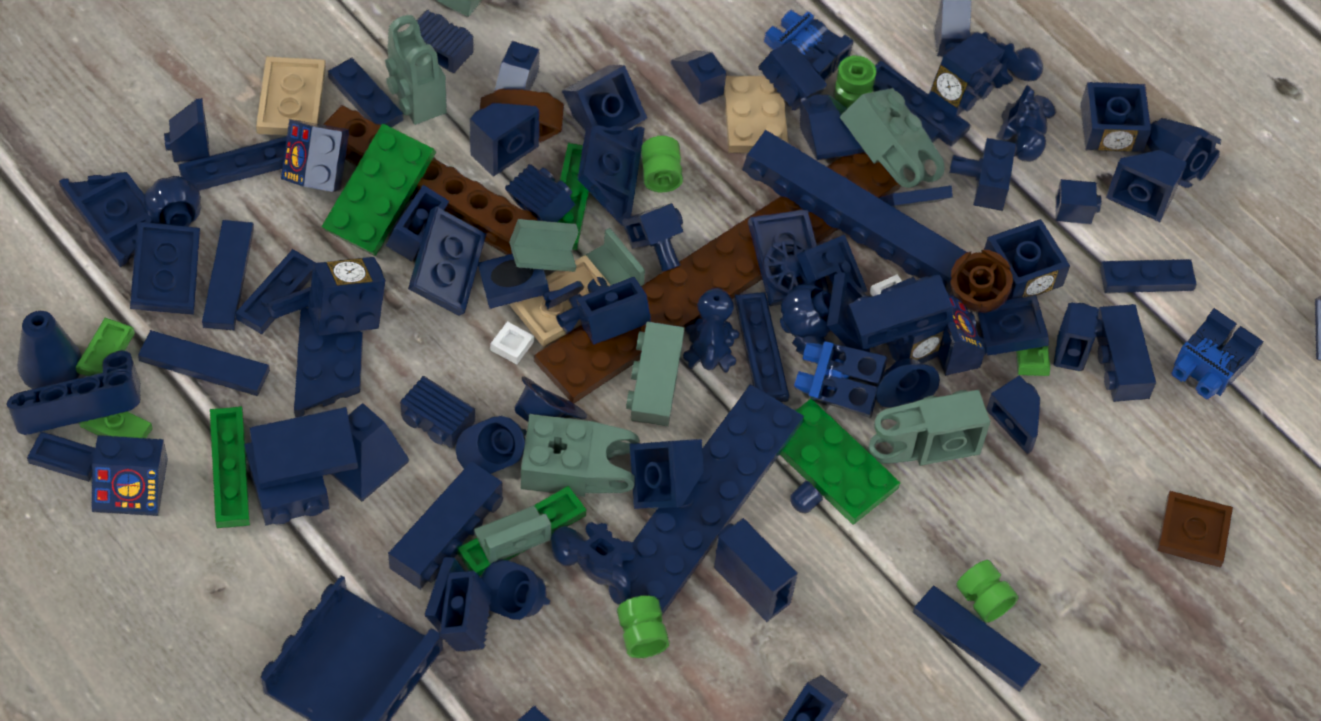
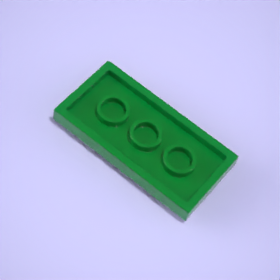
M382 123L321 227L324 231L376 257L436 154L434 148Z
M810 399L795 410L804 416V420L782 450L780 456L806 481H809L852 525L899 489L900 481L815 401Z

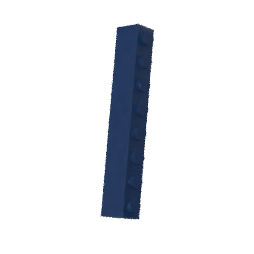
M765 129L746 156L742 170L749 177L766 184L778 195L789 198L803 210L807 209L808 212L823 219L829 226L838 228L848 234L855 242L866 245L881 258L890 260L902 267L907 274L918 278L940 275L947 293L950 294L952 291L951 270L956 260L967 253V251Z

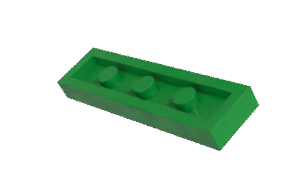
M568 143L560 180L572 191L570 198L575 203V206L557 223L577 225L579 233L572 250H578L589 191L577 179L583 145Z
M240 406L210 409L216 528L249 526L243 408Z
M569 486L535 504L539 515L546 513L551 523V536L559 527H568L584 518L587 512ZM475 538L457 549L458 556L468 570H473L480 577L490 563L478 539ZM522 552L517 553V554H515V555H512V556L507 557V558L502 559V560H510V559L514 558L515 556L521 554Z

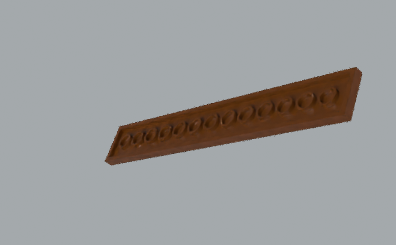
M866 152L842 156L827 166L878 198L892 194L901 187L880 162L873 163ZM780 196L679 261V266L662 272L641 287L647 295L651 322L684 327L685 331L686 326L694 324L697 319L702 318L697 304L699 298L707 290L721 288L730 295L731 299H734L735 295H740L761 281L762 275L748 220L750 217L803 209L789 198ZM808 212L816 244L838 230V228L829 226L820 217ZM580 325L572 330L571 333L566 334L535 354L534 362L570 402L576 403L632 366L634 361H640L642 351L636 350L639 331L645 332L646 325L597 344L592 343L584 328Z

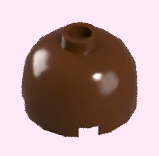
M981 250V252L972 254L971 251L965 253L956 260L951 270V289L953 295L959 298L968 310L973 312L987 313L998 309L1006 302L1012 290L1013 277L1008 261L1000 254L990 250Z

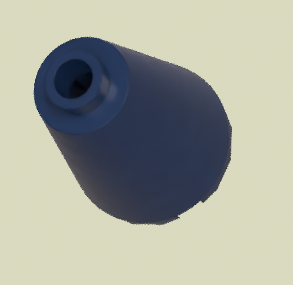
M34 311L28 314L22 323L17 363L19 375L25 385L35 389L77 379L80 374L76 370V365L82 357L77 345L49 312Z

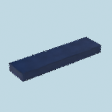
M880 60L875 65L876 78L873 91L893 88L900 93L910 111L940 131L939 139L952 147L970 130V123L960 116L954 118L928 100V93Z
M287 136L178 164L181 177L193 183L200 191L280 170L283 166Z
M222 220L202 319L203 328L235 330V313L239 309L254 232L253 222Z
M766 292L735 295L734 302L753 386L780 402H788L789 392Z
M150 330L138 354L140 362L255 396L259 395L270 371L268 364Z
M934 585L913 609L912 613L1018 692L1022 691L1040 669L1041 664Z

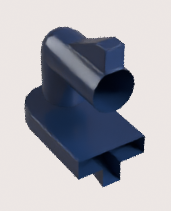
M576 281L560 290L546 292L542 295L546 300L545 306L547 309L566 300L573 307L556 316L559 325L566 334L571 333L580 320L576 298L582 297L581 294H578L584 289L581 281Z

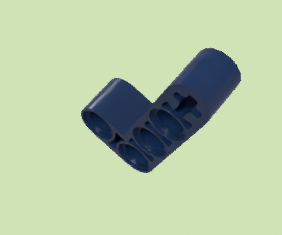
M116 351L104 358L103 373L22 391L11 396L6 404L17 432L23 435L33 434L134 409L141 400L140 379L131 354L128 351Z

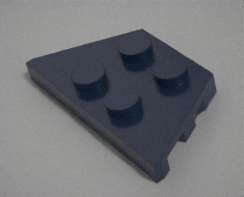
M592 125L585 131L577 179L620 225L624 226L622 220L632 216L645 128L637 126L633 130H623L622 126L607 128L605 126Z
M127 172L112 173L108 176L92 175L88 176V181L69 182V178L59 180L62 191L120 268L124 266L135 252L137 222L153 223V219L148 213L145 214L144 194Z
M306 307L301 309L294 400L295 417L305 415V410L320 404L326 407L335 403L340 398H348L358 394L361 390L363 332L355 331L318 336Z

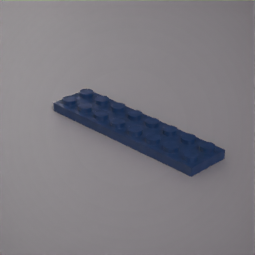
M750 384L702 448L704 472L682 507L657 508L632 542V549L636 551V556L633 560L622 561L623 568L631 581V598L639 596L656 597L659 600L662 615L665 613L718 540L720 531L731 522L804 420L802 414Z

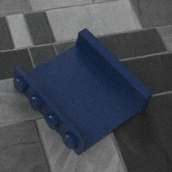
M341 575L334 584L330 583L325 588L321 596V602L314 610L310 609L305 614L297 633L288 636L282 645L281 653L277 659L268 662L261 673L263 693L308 721H391L443 650V640L439 636V632L433 628H430L426 635H423L346 589L345 577Z

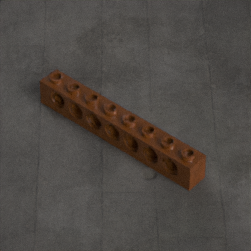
M341 105L323 124L350 129L345 160L355 166L359 164L381 127L380 124H375L364 118L360 112L351 110L344 105ZM435 157L410 197L413 200L423 185L449 200L445 209L446 212L486 233L484 242L505 255L513 254L509 241L517 220L538 221L528 210L518 208L511 204L504 196L494 194L480 182L470 180L456 168L446 166L436 160Z

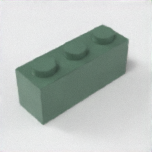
M647 322L645 332L639 331L636 350L642 351L640 361H634L631 379L637 381L635 391L629 390L626 409L631 410V421L669 427L684 339V327Z

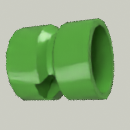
M850 56L842 60L838 68L834 99L846 108H849L862 94L873 92L876 78V67L873 62L862 56Z
M655 136L646 140L641 147L645 186L649 190L659 193L673 191L680 187L683 182V174L680 165L681 154L678 141L669 136Z
M990 560L981 561L971 567L961 576L956 584V587L967 601H975L973 609L985 623L1000 618L1019 599V595L1007 581L999 580L1001 573Z
M634 597L619 605L617 615L620 626L624 631L623 639L626 652L630 657H652L669 647L670 642L666 626L661 623L663 621L659 600L656 597Z

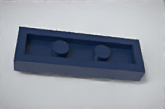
M352 57L328 70V78L364 118L375 124L382 125L383 123L389 127L404 121L402 111Z
M292 249L236 311V320L263 334L275 320L270 315L268 304L271 301L300 291L312 278L313 263L316 262Z
M1191 259L1102 261L1100 266L1104 293L1194 291L1196 287Z

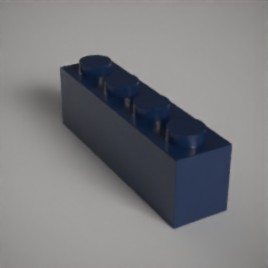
M471 461L388 552L389 569L420 590L427 582L432 583L438 576L444 557L455 558L458 555L457 548L463 545V542L469 535H475L474 529L482 526L483 519L489 512L494 513L501 506L504 499L502 496V481Z

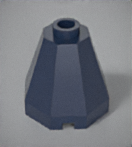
M1165 118L1150 124L1151 133L1147 145L1151 152L1161 150L1187 162L1179 182L1180 186L1189 188L1193 186L1189 182L1190 180L1197 177L1200 181L1207 176L1219 158L1220 151L1216 148V143L1221 145V138L1203 128Z

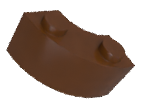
M497 89L480 99L479 109H484L492 103L536 106L540 110V143L562 132L564 103L552 97L548 92Z

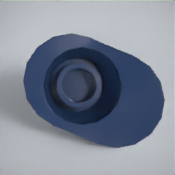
M912 358L900 359L885 370L884 378L877 387L876 400L882 407L892 408L933 396L939 387V373L933 366L922 364L918 360Z
M522 377L521 380L526 386L515 404L514 410L516 414L527 422L529 421V414L563 418L568 414L579 419L587 418V414L574 403L545 390L531 379Z
M502 415L479 422L464 430L457 439L455 449L457 460L464 469L472 461L490 474L512 466L521 459L524 453L527 430L522 429L511 418Z
M498 560L491 563L481 576V579L493 590L490 594L492 598L489 600L491 602L489 605L490 611L512 620L531 617L537 614L543 605H549L551 602L546 597V585L543 579L530 568L508 560Z

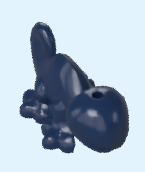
M988 32L980 33L1004 50L1000 61L1002 67L993 78L995 88L999 89L1003 84L1008 85L1012 82L1013 78L1007 70H1010L1016 78L1023 81H1035L1042 75L1044 70L1043 60L1035 49L1025 47L1015 51L1013 43L1005 45L1002 42H997L994 37H990Z
M1026 85L1015 103H1007L1005 110L1001 114L1004 122L996 137L1006 141L1013 135H1017L1014 156L1023 162L1037 160L1043 154L1046 147V138L1044 136L1047 132L1046 118H1051L1056 114L1055 106L1048 98L1034 95V90L1029 85Z
M712 288L703 293L698 300V311L702 318L697 319L694 324H689L685 328V331L689 334V341L693 344L689 347V350L684 352L683 359L688 362L690 369H693L701 361L703 368L706 370H714L717 364H719L723 372L727 373L730 367L736 364V357L731 355L732 351L729 347L734 345V340L739 338L740 333L733 329L730 322L726 321L732 315L734 309L730 295L721 288Z
M587 523L586 533L589 536L588 540L581 533L570 527H559L554 531L550 544L553 557L559 564L571 566L578 563L586 576L600 585H609V595L615 604L620 605L626 600L631 599V581L623 568L622 561L633 560L636 556V551L632 549L633 543L613 538L612 532L607 530V524Z

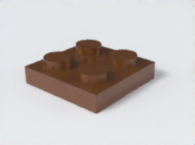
M1169 491L1166 498L1157 551L1221 568L1225 558L1233 507Z

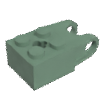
M412 15L401 16L394 20L388 29V59H385V64L389 77L386 78V82L391 94H396L399 98V106L405 116L409 115L413 124L416 125L447 113L446 76L438 64L434 48L423 40L415 17ZM410 24L406 30L397 32L401 26Z
M893 88L862 94L840 116L872 162H880L901 186L912 188L916 187L922 180L925 182H935L943 176L945 170L943 158L922 128L920 119L910 112L905 105L902 95ZM928 159L936 164V173L933 176L929 175L924 167ZM904 168H908L915 173L913 181H908L905 178Z
M960 390L952 395L941 397L928 396L916 402L881 411L876 416L874 422L877 434L871 438L868 449L869 453L882 464L918 460L919 465L922 466L980 455L991 421L979 390ZM885 419H892L897 422L888 430H885L881 425V422ZM887 442L892 446L893 451L889 454H881L876 450L875 445Z
M529 414L521 466V489L556 493L569 486L576 496L584 497L585 493H624L630 491L635 486L634 475L621 467L614 466L609 462V459L617 455L629 454L630 444L640 443V438L632 431L594 421Z

